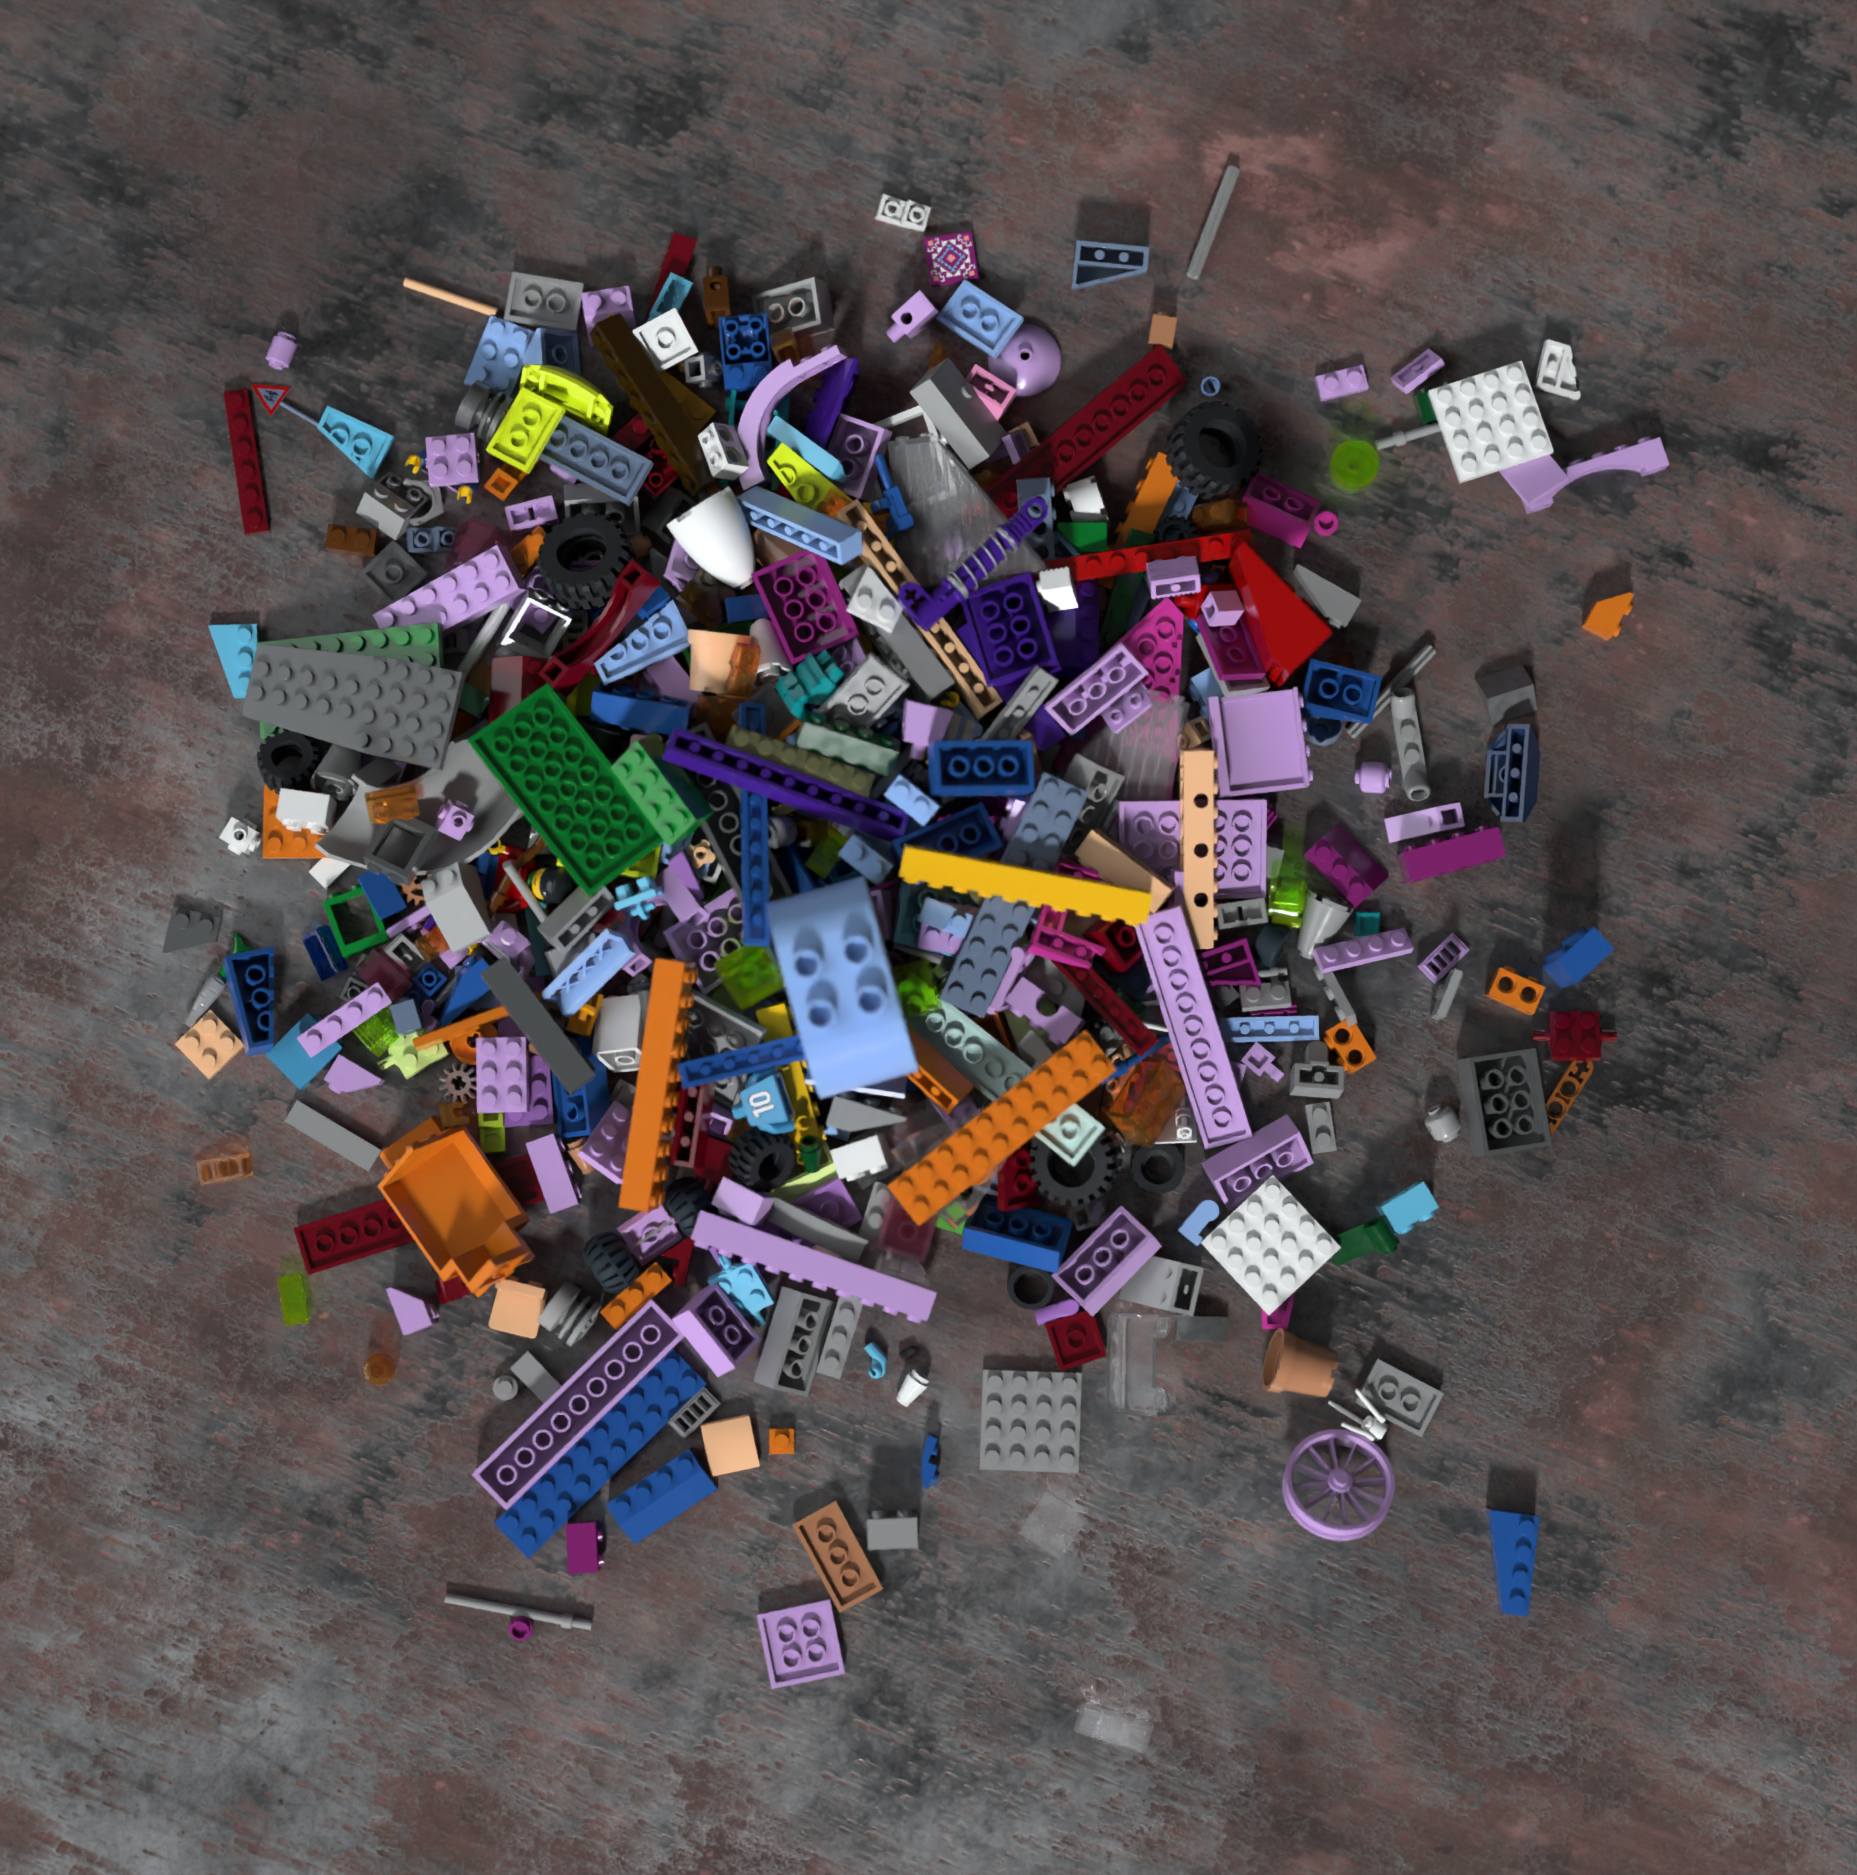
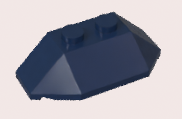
M1507 724L1504 731L1487 749L1484 799L1497 815L1500 822L1525 823L1537 802L1540 750L1531 724Z

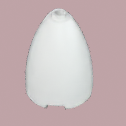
M730 486L667 524L668 529L686 553L709 574L733 588L739 586L741 590L754 582L751 578V574L755 572V553L751 532L741 506Z

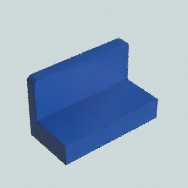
M369 870L358 876L357 880L380 920L392 914L396 916L404 912L407 906L395 884L389 880L387 875L382 873L378 875Z

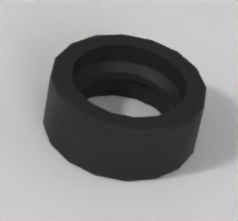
M1021 1265L1010 1274L1007 1282V1292L1011 1301L1018 1307L1025 1310H1037L1044 1307L1051 1300L1054 1292V1281L1048 1271ZM1034 1272L1043 1278L1045 1291L1038 1300L1026 1301L1018 1295L1016 1283L1022 1274Z

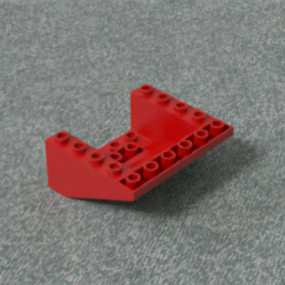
M1243 542L1236 549L1225 572L1227 583L1235 585L1234 590H1236L1240 601L1243 603L1244 612L1242 614L1266 671L1265 677L1270 685L1269 690L1271 692L1279 691L1310 659L1317 655L1319 652L1317 648L1332 633L1330 630L1331 625L1322 616L1318 618L1312 612L1313 607L1306 599L1302 598L1300 600L1294 594L1295 588L1287 580L1283 582L1276 575L1278 571L1269 562L1265 564L1259 558L1260 553L1253 545L1247 546Z

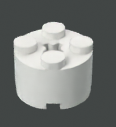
M1095 475L1070 483L1066 488L1062 489L1069 508L1073 506L1074 510L1070 511L1073 522H1110Z

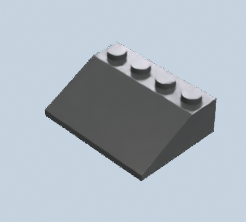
M1536 1048L1456 1060L1472 1158L1552 1146Z

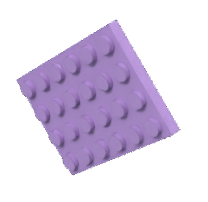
M1194 799V804L1198 808H1203L1207 805V799ZM1214 799V804H1217L1218 808L1217 819H1214V829H1217L1218 833L1217 844H1214V853L1217 854L1218 858L1217 868H1214V878H1217L1218 889L1217 893H1214V899L1266 898L1267 799ZM1180 800L1118 801V844L1165 880L1166 876L1170 875L1171 868H1180ZM1204 843L1197 844L1194 848V854L1200 858L1206 856L1207 845ZM1201 892L1196 894L1194 899H1207V895Z

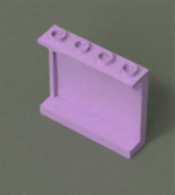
M1293 687L1290 690L1218 698V696L1208 697L1206 702L1212 750L1214 754H1217L1218 767L1215 769L1219 798L1307 788L1310 785L1309 781H1313L1312 767H1307L1306 757L1310 756L1309 743L1304 742L1303 732H1307L1305 717H1301L1300 708L1304 707L1303 695L1298 693L1297 687Z

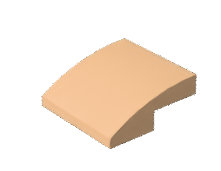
M749 1414L701 1424L711 1477L760 1466Z

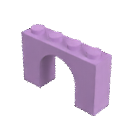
M670 866L663 869L655 881L656 887L662 886L664 893L645 900L647 903L654 901L656 907L661 905L670 906L679 921L690 930H693L710 916L703 903L696 899ZM636 904L619 909L626 918L616 932L627 936L636 953L622 966L623 970L635 977L653 961L640 943L638 928L642 918L639 914L636 916L631 915L630 910L636 908ZM609 938L605 943L608 944V943H610L613 939H610V938Z

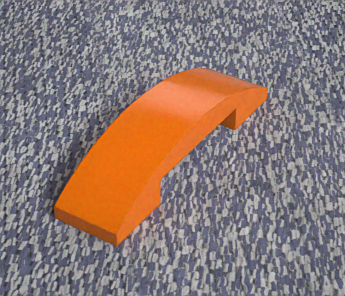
M505 462L501 468L495 471L484 488L504 502L529 474Z

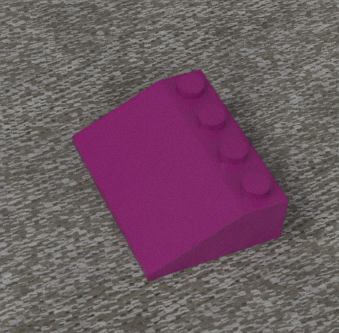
M805 549L751 574L792 666L805 661V657L809 653L817 656L825 649L829 650L860 635L851 614L846 611L848 607L825 557Z

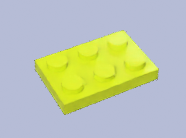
M522 387L487 446L486 451L529 474L566 411L555 403Z

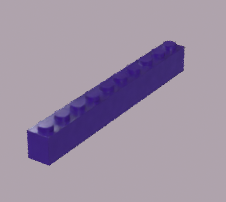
M676 727L668 738L662 759L891 843L904 836L910 816L898 808Z

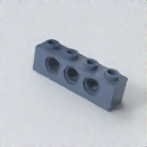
M1048 477L1016 479L1018 510L1029 499L1040 496L1048 506V514L1043 520V532L1036 535L1032 529V532L1030 534L1027 533L1028 536L1023 538L1021 542L1022 564L1058 558L1054 552V546L1058 545L1057 532L1053 531V522L1056 521L1055 507H1051V497H1054L1053 482H1050ZM1032 506L1028 508L1030 516L1037 518L1041 515L1039 509L1034 510ZM1038 546H1044L1046 549V554L1041 559H1037L1035 556V550Z

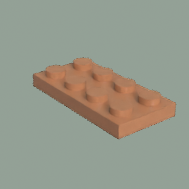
M836 1500L792 1524L839 1613L883 1589Z

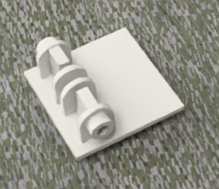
M1178 1093L1175 1101L1145 1102L1147 1144L1197 1142L1195 1115L1186 1093Z

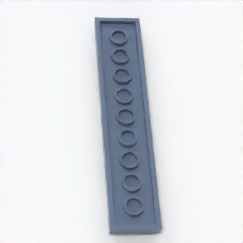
M1042 771L1035 790L1031 794L1000 862L1052 872L1089 792ZM993 894L992 898L984 897L941 988L938 999L984 1018L1012 959L1011 950L1018 946L1035 907L1027 905V901L1017 899V903L1002 900V896Z

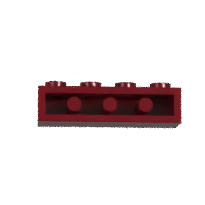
M716 1081L683 1089L681 1084L677 1105V1118L674 1124V1139L670 1151L671 1165L704 1168Z

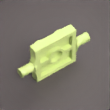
M395 1028L382 1036L388 1047L389 1056L377 1062V1064L380 1066L381 1071L395 1064L400 1068L404 1077L409 1079L448 1056L449 1052L444 1042L418 1052L412 1042L413 1038L432 1031L425 1028V1030L402 1037L398 1035Z

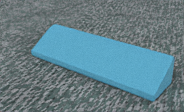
M779 416L773 418L767 428L768 433L786 444L829 478L845 483L846 477L839 460Z

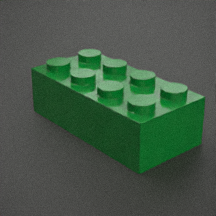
M654 732L637 740L610 768L668 847H671L687 839L714 810L681 766L662 759L666 746Z

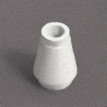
M917 1369L908 1372L896 1400L908 1407L910 1403L928 1388L927 1384L930 1379Z

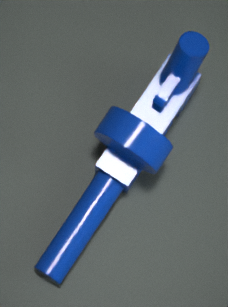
M883 454L875 456L874 460L886 490L883 491L885 498L871 503L870 508L873 516L891 512L893 519H885L888 530L883 534L890 543L898 533L913 529L916 524L912 514L908 512L900 488L894 486Z

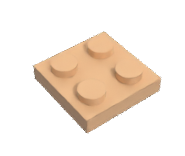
M209 1010L175 1043L210 1080L244 1048L242 1040L213 1010Z

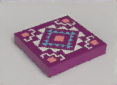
M972 231L924 238L931 287L962 283L964 279L968 282L979 280Z

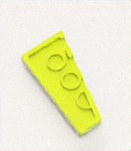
M783 442L779 444L766 460L800 505L834 518L838 511L853 502L850 497Z

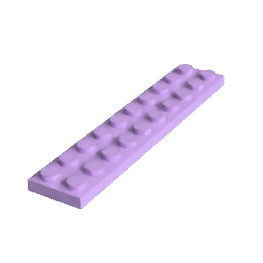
M1179 904L1161 909L1154 914L1151 912L1149 913L1147 924L1140 923V926H1135L1205 1150L1252 1138L1253 1131L1182 905Z

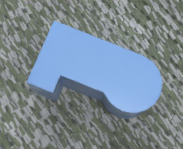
M1212 1200L1200 1202L1177 1229L1179 1233L1195 1246H1198L1203 1240L1198 1234L1208 1222L1215 1220L1219 1215V1207L1216 1202Z

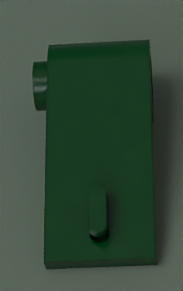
M1380 1215L1331 1236L1341 1247L1331 1258L1337 1267L1375 1250L1379 1254L1389 1255L1398 1249L1397 1245L1400 1243V1240L1387 1217Z

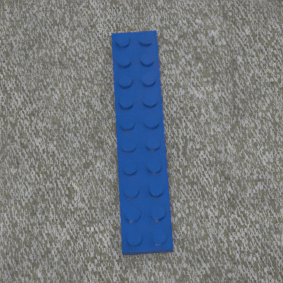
M673 1348L494 1524L529 1559L707 1382Z

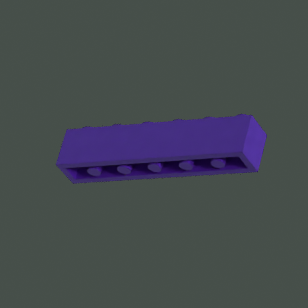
M967 623L954 633L982 671ZM1024 681L993 687L1003 700L999 705L1002 710ZM1044 701L1023 727L1032 734L1038 757L1066 737L1063 733L1064 728L1057 720L1054 721L1049 712L1044 708L1046 704Z

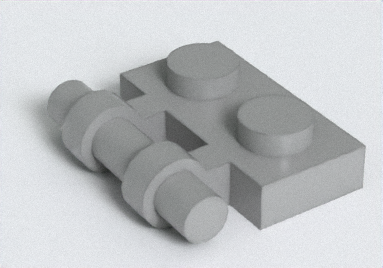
M1276 964L1272 968H1257L1259 978L1270 977V983L1239 985L1242 1012L1291 1007L1289 981L1279 982L1278 976H1287V966L1277 967Z

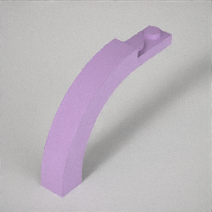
M834 344L822 348L821 353L814 357L807 356L801 359L800 364L792 359H788L772 370L753 391L743 410L737 430L738 438L749 464V468L739 476L744 491H748L755 486L764 488L773 483L766 463L765 439L770 419L780 401L799 383L846 359L848 356L844 348Z

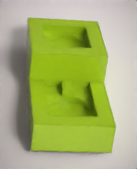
M478 1113L480 1146L485 1155L507 1154L504 1114Z

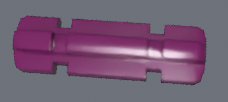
M1291 1002L1292 1004L1289 1008L1249 1011V1017L1283 1016L1284 1014L1286 1016H1293L1297 1014L1296 1002Z

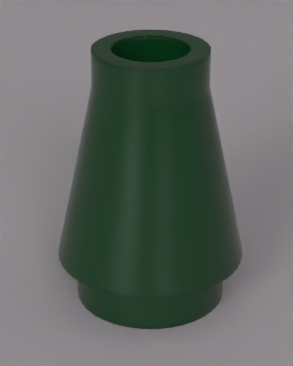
M806 1135L799 1140L797 1148L808 1173H816L820 1170L822 1142L815 1135Z

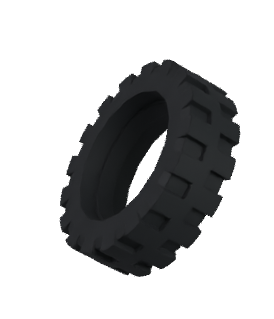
M912 758L901 772L913 784L930 796L928 767L919 760ZM930 796L952 813L964 800V796Z

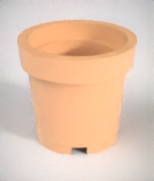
M688 629V643H691L689 690L738 695L746 650H750L752 636Z

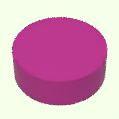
M1327 510L1319 512L1313 521L1314 530L1322 536L1333 534L1338 527L1337 516Z

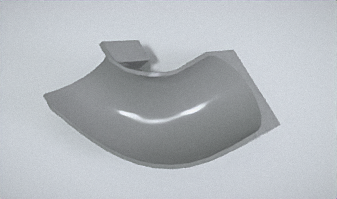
M487 719L482 720L451 741L448 746L443 771L431 768L424 775L413 781L398 784L396 781L403 769L390 759L379 757L354 773L351 779L356 781L359 786L353 800L331 830L316 843L315 848L328 858L367 869L363 856L393 807L435 827L437 830L438 839L417 875L436 874L456 862L466 864L484 853L505 833L512 823L523 816V813L467 743L469 738L488 726L489 721ZM449 799L457 802L458 799L464 801L471 806L470 810L474 814V825L469 832H465L461 841L438 831L435 826L440 807L443 804H447ZM393 827L379 850L377 857L405 869L421 839Z

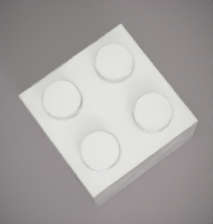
M281 788L276 818L288 830L301 831V828L310 829L311 833L325 835L326 831L329 832L334 826L338 803L327 794Z
M885 1133L830 1151L839 1179L846 1177L847 1182L865 1176L866 1170H870L871 1174L889 1168L888 1163L894 1161Z

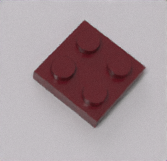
M1086 1310L1044 1323L1060 1371L1107 1356L1095 1317H1092Z

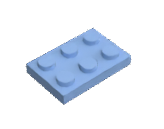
M965 279L936 317L939 323L994 359L998 357L1024 321L1022 316Z
M490 315L464 383L472 386L476 380H481L493 387L494 396L499 392L505 393V399L509 396L512 397L524 367V355L535 332Z

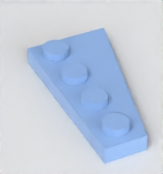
M670 601L666 607L654 614L645 624L633 631L629 637L620 644H617L594 663L605 687L691 647V643H688V629L674 601Z

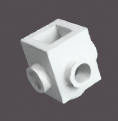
M231 817L219 838L229 843L227 848L234 853L240 855L244 852L249 855L251 851L254 852L261 842V839H259L261 833L255 831L257 825L246 819L240 822Z

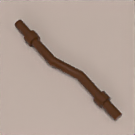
M540 835L535 843L512 863L517 871L543 849L545 842ZM507 873L504 875L497 890H493L489 897L490 902L487 906V912L490 921L498 906H502L505 901V894L512 883Z

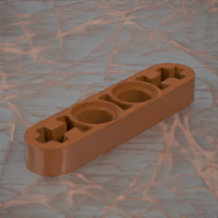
M1571 1061L1546 1100L1547 1117L1555 1120L1554 1124L1548 1122L1550 1136L1553 1135L1594 1069L1592 1061H1585V1067L1588 1070L1587 1072L1582 1071L1577 1078L1582 1079L1580 1083L1575 1078L1568 1076V1074L1571 1072L1572 1075H1575L1578 1070L1576 1063H1582L1583 1061ZM1565 1081H1571L1575 1085L1573 1094L1566 1095L1563 1093L1562 1084ZM1553 1101L1559 1102L1562 1106V1111L1557 1116L1552 1115L1548 1109L1549 1104Z

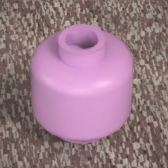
M1365 761L1360 769H1356L1355 783L1360 785L1362 792L1384 793L1386 788L1391 787L1392 770L1387 767L1385 762Z

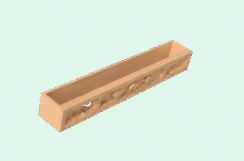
M1210 748L1180 749V869L1184 871V915L1195 949H1214V942H1217L1218 938L1217 927H1214V917H1217L1218 913L1217 903H1214V893H1217L1218 889L1217 878H1214V868H1217L1218 865L1217 854L1214 853V844H1217L1218 840L1217 829H1214V819H1217L1218 816L1217 804H1214V794H1217L1218 791L1217 779H1214V769L1218 767L1217 754H1214V751ZM1200 793L1207 796V805L1203 808H1198L1194 804L1195 796ZM1204 843L1207 845V855L1201 858L1197 857L1194 854V848L1197 844ZM1201 892L1207 895V904L1203 907L1196 906L1194 903L1195 895Z

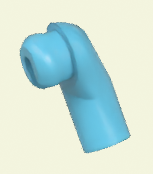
M872 1341L864 1349L872 1357L869 1375L874 1379H878L886 1372L887 1356Z

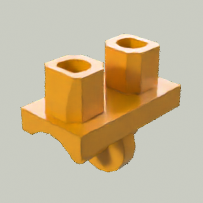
M594 994L570 1017L566 1031L590 1038L604 995Z

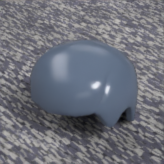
M1310 715L1306 719L1307 732L1305 734L1313 744L1318 746L1331 745L1341 736L1344 722L1343 720Z

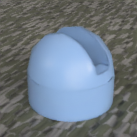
M1207 377L1201 383V390L1206 396L1214 397L1221 391V383L1215 377ZM1212 381L1213 386L1216 390V392L1212 393L1211 388L1208 385V382Z

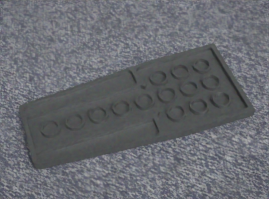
M261 644L257 647L242 714L250 719L375 757L443 771L466 674L393 658Z

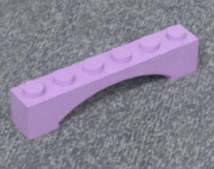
M1648 436L1638 440L1637 445L1629 447V444H1624L1616 447L1615 452L1606 454V451H1602L1592 455L1591 460L1583 462V459H1577L1568 463L1569 467L1562 469L1568 476L1566 483L1530 506H1527L1522 500L1526 514L1550 507L1554 503L1552 497L1570 482L1593 472L1609 469H1626L1640 472L1643 477L1666 469L1670 464L1661 438L1652 439V436Z

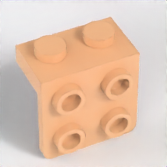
M509 1275L501 1282H496L495 1284L497 1293L489 1320V1327L494 1330L534 1339L538 1334L540 1324L537 1320L544 1311L548 1291L542 1288V1283L529 1280L527 1285L519 1283V1278Z

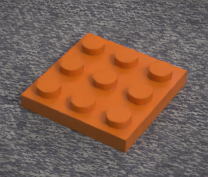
M264 785L262 857L264 859L328 858L315 848L316 843L325 835L311 833V830L301 828V831L286 829V826L282 825L276 818L279 795L275 793L274 789L271 791L267 785ZM310 785L311 790L308 792L322 793L320 788L316 786V789H313ZM335 800L338 804L334 825L338 821L339 800Z

